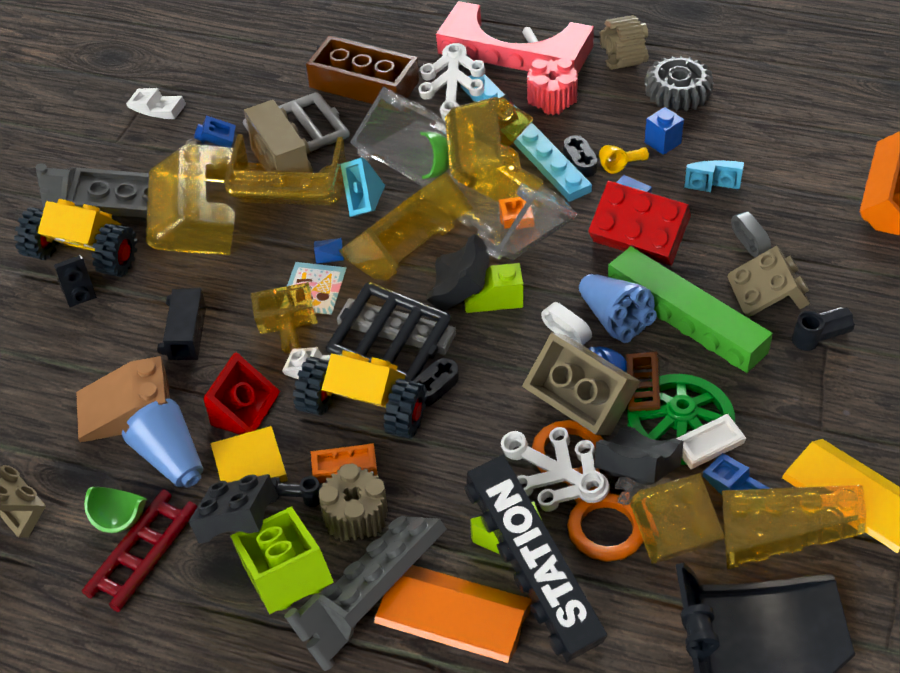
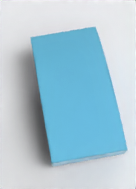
M714 160L687 164L684 188L711 192L712 185L740 189L744 162Z

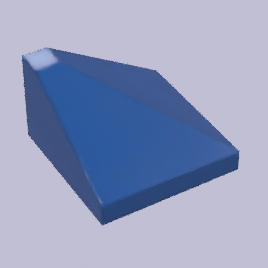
M341 238L314 241L316 264L344 260Z

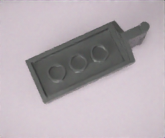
M43 163L37 164L35 167L43 209L46 201L57 203L58 199H64L75 203V206L83 207V204L92 205L100 208V211L115 216L176 220L184 186L183 176L76 167L56 169L47 168Z
M405 516L396 518L389 524V530L381 538L374 540L367 546V552L358 561L351 563L345 568L344 575L335 584L328 586L321 594L315 593L299 610L292 608L285 614V619L301 641H306L313 636L306 647L323 671H327L334 666L335 661L333 657L353 637L357 622L447 530L441 519Z

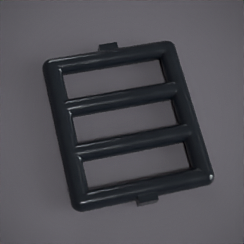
M367 282L350 309L345 308L340 315L341 323L326 345V350L328 353L336 355L342 354L343 350L360 354L362 357L368 358L369 363H371L372 358L366 356L396 306H401L411 312L382 360L388 361L390 364L395 362L422 315L437 321L407 373L397 369L398 372L406 375L405 380L413 381L421 373L428 359H434L439 350L437 344L450 324L452 317L447 312L375 283ZM373 295L386 300L356 350L353 351L342 346L343 340L370 297Z

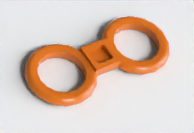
M564 420L556 421L542 428L534 437L532 448L545 455V446L550 441L549 434L557 427L565 428L568 434L577 435L591 441L595 450L596 442L604 439L601 435H595L576 421ZM582 466L573 468V470L583 474ZM537 467L541 473L547 472V471H545V470H543V469ZM563 481V483H567L568 487L572 486V484ZM596 486L591 487V488L589 489V491L595 490V489L598 488V487H596ZM608 493L603 500L596 503H587L581 498L575 499L577 504L570 512L567 528L572 543L586 556L606 562L623 560L636 553L643 544L647 526L643 513L634 502L621 495ZM595 509H616L628 517L633 531L629 538L619 545H598L589 540L582 532L581 523L583 518Z

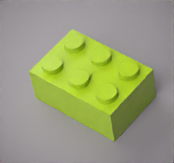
M292 506L264 519L263 526L259 532L248 534L239 531L230 535L241 562L269 615L276 611L285 610L294 602L308 595L319 593L326 586L334 583L321 549Z

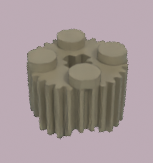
M634 15L607 19L604 23L606 25L604 27L605 30L599 32L601 48H605L606 54H608V60H605L607 67L609 66V69L612 70L647 62L649 55L645 46L646 41L644 40V38L648 37L647 25L645 23L640 24V21Z
M353 463L345 464L337 471L338 474L332 473V478H326L327 483H323L322 488L319 490L320 506L325 526L328 527L330 535L334 534L335 539L340 538V542L350 540L351 537L354 540L357 537L364 539L365 535L376 537L377 532L381 533L382 527L386 526L385 518H387L388 508L384 483L379 479L378 475L374 476L373 471L368 472L366 468L361 470V467Z

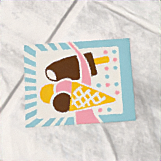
M295 262L279 309L332 315L347 267Z

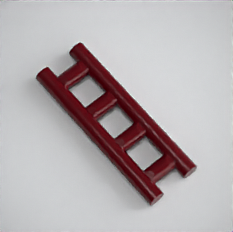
M162 489L81 590L82 593L92 599L101 590L114 597L110 601L109 606L114 611L120 612L187 525L197 509V505L188 501L183 509H179L168 503L172 495L167 490ZM158 514L173 520L163 534L148 528ZM139 539L154 545L144 559L129 553ZM119 564L134 570L123 586L108 579Z

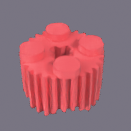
M562 58L555 61L536 59L532 62V67L527 73L528 104L537 106L538 109L542 108L543 112L547 113V115H560L565 107L569 108L570 105L577 103L578 74L575 67H572V61Z

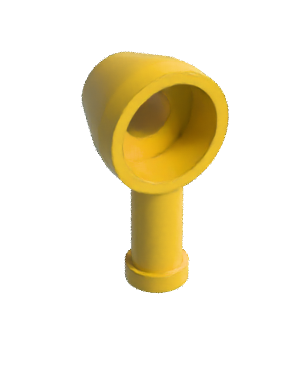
M605 145L599 151V158L602 167L608 173L615 174L623 170L627 162L648 160L649 153L646 147L625 152L617 146Z

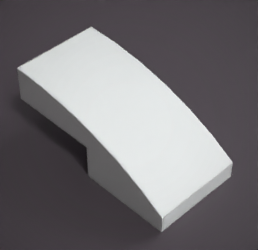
M158 88L137 89L126 103L128 108L136 112L163 119H176L186 105L183 96H162Z

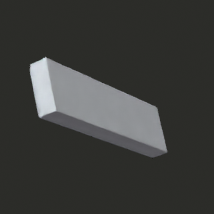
M349 298L337 317L338 325L341 323L340 315L345 308L350 309L355 301L354 299ZM367 303L351 329L366 333L382 307ZM393 311L378 336L394 340L409 314ZM421 318L405 344L421 348L436 322ZM448 325L437 344L439 349L437 353L446 355L456 335V327Z

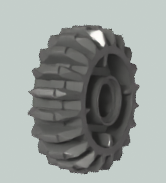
M682 55L680 58L671 56L670 59L661 58L660 62L655 61L653 66L649 67L644 83L646 85V96L650 97V102H656L657 107L665 106L668 109H675L676 112L678 109H683L687 112L688 108L696 110L698 105L704 106L705 101L709 100L714 84L712 71L708 70L707 65H701L700 60L693 61L692 57L688 59L683 58Z

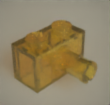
M309 282L251 293L254 320L260 334L279 331L281 351L284 353H291L290 341L293 349L300 348L297 327L318 323L314 297Z

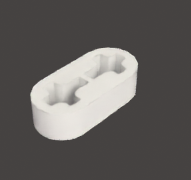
M554 302L542 311L543 322L554 333L567 335L581 345H584L592 338V332L587 323L560 303Z

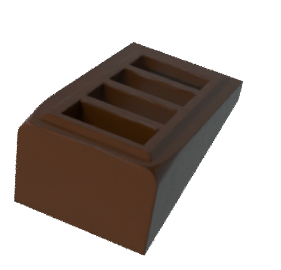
M657 351L626 354L628 374L636 379L652 378V381L640 382L637 389L653 387V391H635L628 403L629 412L660 410V363ZM652 369V372L636 373V370ZM653 397V401L636 402V398Z

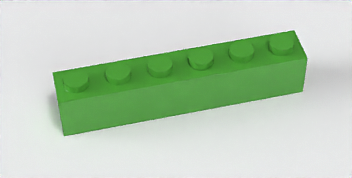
M630 246L608 265V277L636 283L651 291L654 296V310L660 320L674 326L682 334L699 342L707 350L713 351L731 365L748 373L769 353L772 332Z

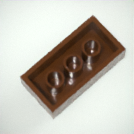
M330 35L306 63L309 88L397 111L419 82L418 57Z

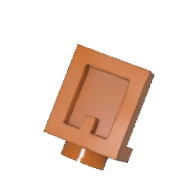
M526 196L499 200L500 222L504 225V229L532 225V215Z

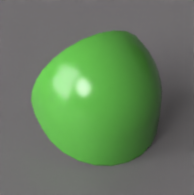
M428 131L420 132V135H424L429 139L434 155L432 169L429 174L422 175V179L439 177L446 173L452 165L454 159L453 147L450 141L442 134Z
M90 487L85 496V513L90 523L98 530L107 533H120L131 528L139 520L147 498L118 489Z

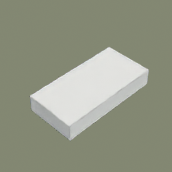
M726 414L676 439L684 441L682 458L688 467L693 469L720 456L722 453H726L744 444L746 437L731 417Z

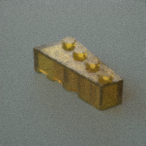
M863 485L722 491L727 570L739 567V564L755 560V562L766 560L771 555L789 551V553L797 552L805 546L817 543L823 545L864 534L866 509Z

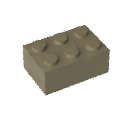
M273 99L244 109L251 149L280 194L285 196L311 186L310 174L313 173L310 161L307 159V154L310 153L308 143L305 138L301 139L299 137L296 125L294 123L290 124L284 108H279Z
M551 332L522 387L595 435H611L641 381L567 335Z

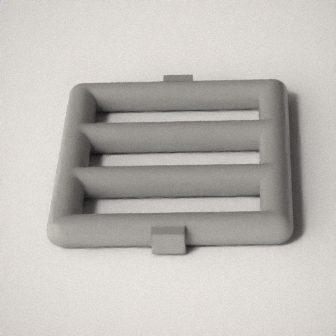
M318 92L278 106L279 108H284L286 114L293 112L313 140L307 142L310 152L346 139L350 135L349 130L339 119L337 109L335 107L331 108ZM315 103L336 131L323 136L302 108ZM245 118V119L243 120V125H244V127H245V128L247 129V131H248L247 123H246V118Z

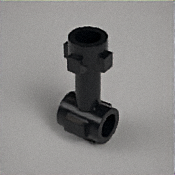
M279 477L271 478L278 494V500L280 496L302 497L304 504L309 507H315L320 504L319 490L322 488V485L319 484L316 477H304L300 484L281 483Z

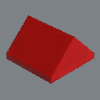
M235 352L203 398L210 425L239 435L255 431L281 391L240 354Z

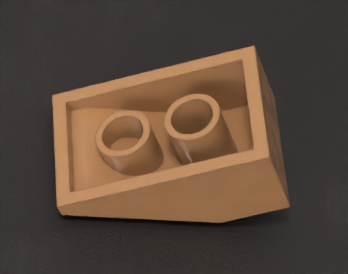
M161 356L131 361L76 392L79 442L122 435V430L127 432L129 429L127 421L138 410L155 401L159 405L168 403L165 400L170 398L168 378Z

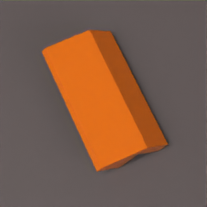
M412 565L384 594L374 623L509 663L517 650L521 626L530 613L532 600Z

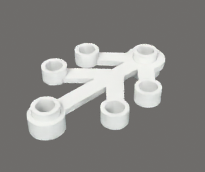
M460 43L447 45L443 49V56L433 64H424L420 68L422 78L428 81L434 79L436 73L448 65V70L432 83L424 82L418 88L422 99H430L434 96L435 92L447 84L446 101L440 107L442 120L446 123H455L461 118L460 106L456 103L458 83L468 89L472 96H480L484 92L483 82L480 79L472 80L459 70V65H462L470 70L473 77H481L485 74L484 63L481 60L473 61L466 56V47Z
M554 428L549 434L552 446L555 448L557 461L529 447L525 436L521 432L512 431L503 436L501 447L506 457L513 460L524 459L547 471L531 476H517L520 484H527L523 488L527 496L531 495L535 488L563 481L572 484V486L555 491L552 489L542 490L537 498L542 510L547 512L553 511L560 502L581 498L587 503H596L608 495L610 489L609 482L594 467L595 448L591 441L582 440L575 446L576 455L582 462L583 474L572 469L568 450L570 437L565 428ZM559 436H564L562 440H555ZM584 449H590L588 453H581ZM594 486L598 487V488H596L595 490L589 491V489H590L591 487H594ZM546 498H553L551 502L544 503V500Z

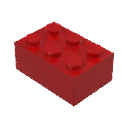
M608 180L588 233L593 242L622 251L627 250L631 246L656 262L672 266L690 220L691 212L689 205Z

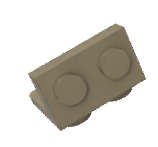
M777 245L728 274V280L740 307L748 317L753 316L788 295L799 309L810 304L805 294L809 291V288L801 276L797 277L795 272L799 271L798 266L791 255L785 257Z
M3 465L0 467V517L18 538L29 537L46 505L37 496V492L19 476L20 473L15 468Z

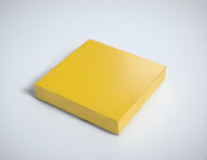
M272 426L210 443L220 481H226L227 483L238 481L252 474L256 476L269 474L271 478L279 477L281 482L288 480Z

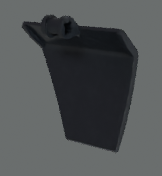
M684 562L676 564L683 604L680 616L682 624L687 631V638L685 639L686 650L692 658L695 673H837L855 656L837 583L832 574L766 582L702 585L694 571Z

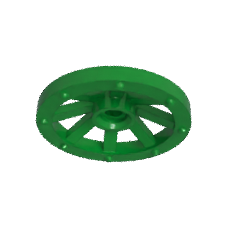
M688 374L660 376V391L676 389V396L674 397L660 392L661 404H663L660 410L627 411L628 427L635 428L640 434L653 440H659L670 428L676 430V438L686 434V431L691 428L695 430L703 426L699 419L711 422L728 414L735 422L734 408L725 393L713 383ZM653 387L640 388L636 392L653 391ZM686 390H691L701 395L692 398L686 395ZM653 397L636 398V402H645L648 398L653 400ZM713 402L720 414L700 407ZM665 416L649 434L646 433L640 423L642 420ZM682 458L681 465H687Z

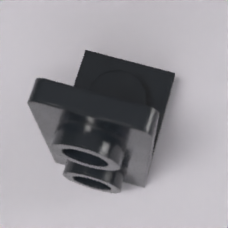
M81 255L54 265L58 276V283L69 308L97 298Z

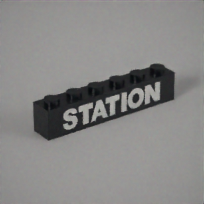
M504 454L468 471L467 485L464 486L467 497L472 504L477 503L483 513L480 515L485 529L488 533L494 532L499 541L497 549L505 563L510 561L516 571L513 574L514 580L522 593L527 592L533 604L530 607L539 624L545 623L551 635L548 636V640L557 656L562 654L567 663L602 644L608 635Z

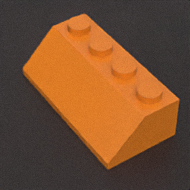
M900 131L877 141L859 211L862 218L869 222L875 230L900 235Z

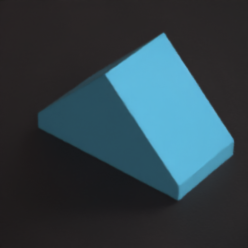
M361 157L340 164L350 217L375 211L385 187L383 181L365 158Z

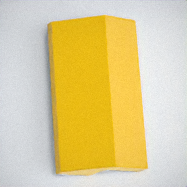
M824 439L812 441L786 470L782 479L894 552L899 553L900 487Z

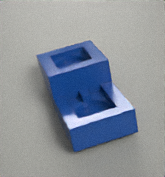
M724 453L703 471V477L730 503L756 521L776 501V491L749 477V467Z

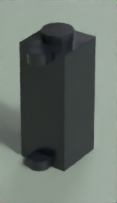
M172 289V295H168L166 299L169 311L163 343L158 344L157 352L167 355L168 360H198L206 313L202 289Z

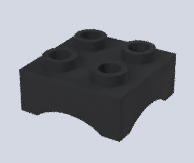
M474 234L468 238L465 246L457 252L443 254L438 257L435 263L436 283L434 288L428 292L426 300L439 310L445 312L453 306H458L469 296L478 294L485 285L484 279L490 262L491 246Z
M623 426L610 441L600 440L596 442L594 467L605 470L606 474L611 476L624 475L635 478L637 483L651 485L681 465L684 441L674 438L664 441L653 440L643 436L635 428Z
M252 474L238 481L228 483L226 481H219L212 484L189 520L198 543L209 542L216 535L228 531H240L248 534L259 532L263 526V517L267 506L278 498L270 475L256 476Z

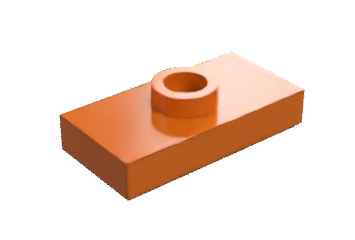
M374 443L311 451L312 475L318 479L319 483L326 482V478H332V473L338 474L337 471L340 470L341 466L352 463L361 467V470L366 468L368 472L373 471L374 476L378 475Z

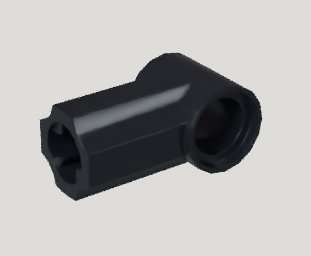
M840 307L820 314L814 311H804L797 318L792 342L797 348L809 351L815 349L819 341L853 332L855 326L853 314L847 307Z

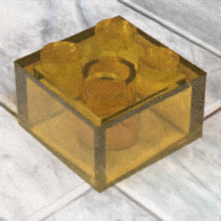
M701 473L638 491L629 500L652 564L712 546L725 538Z

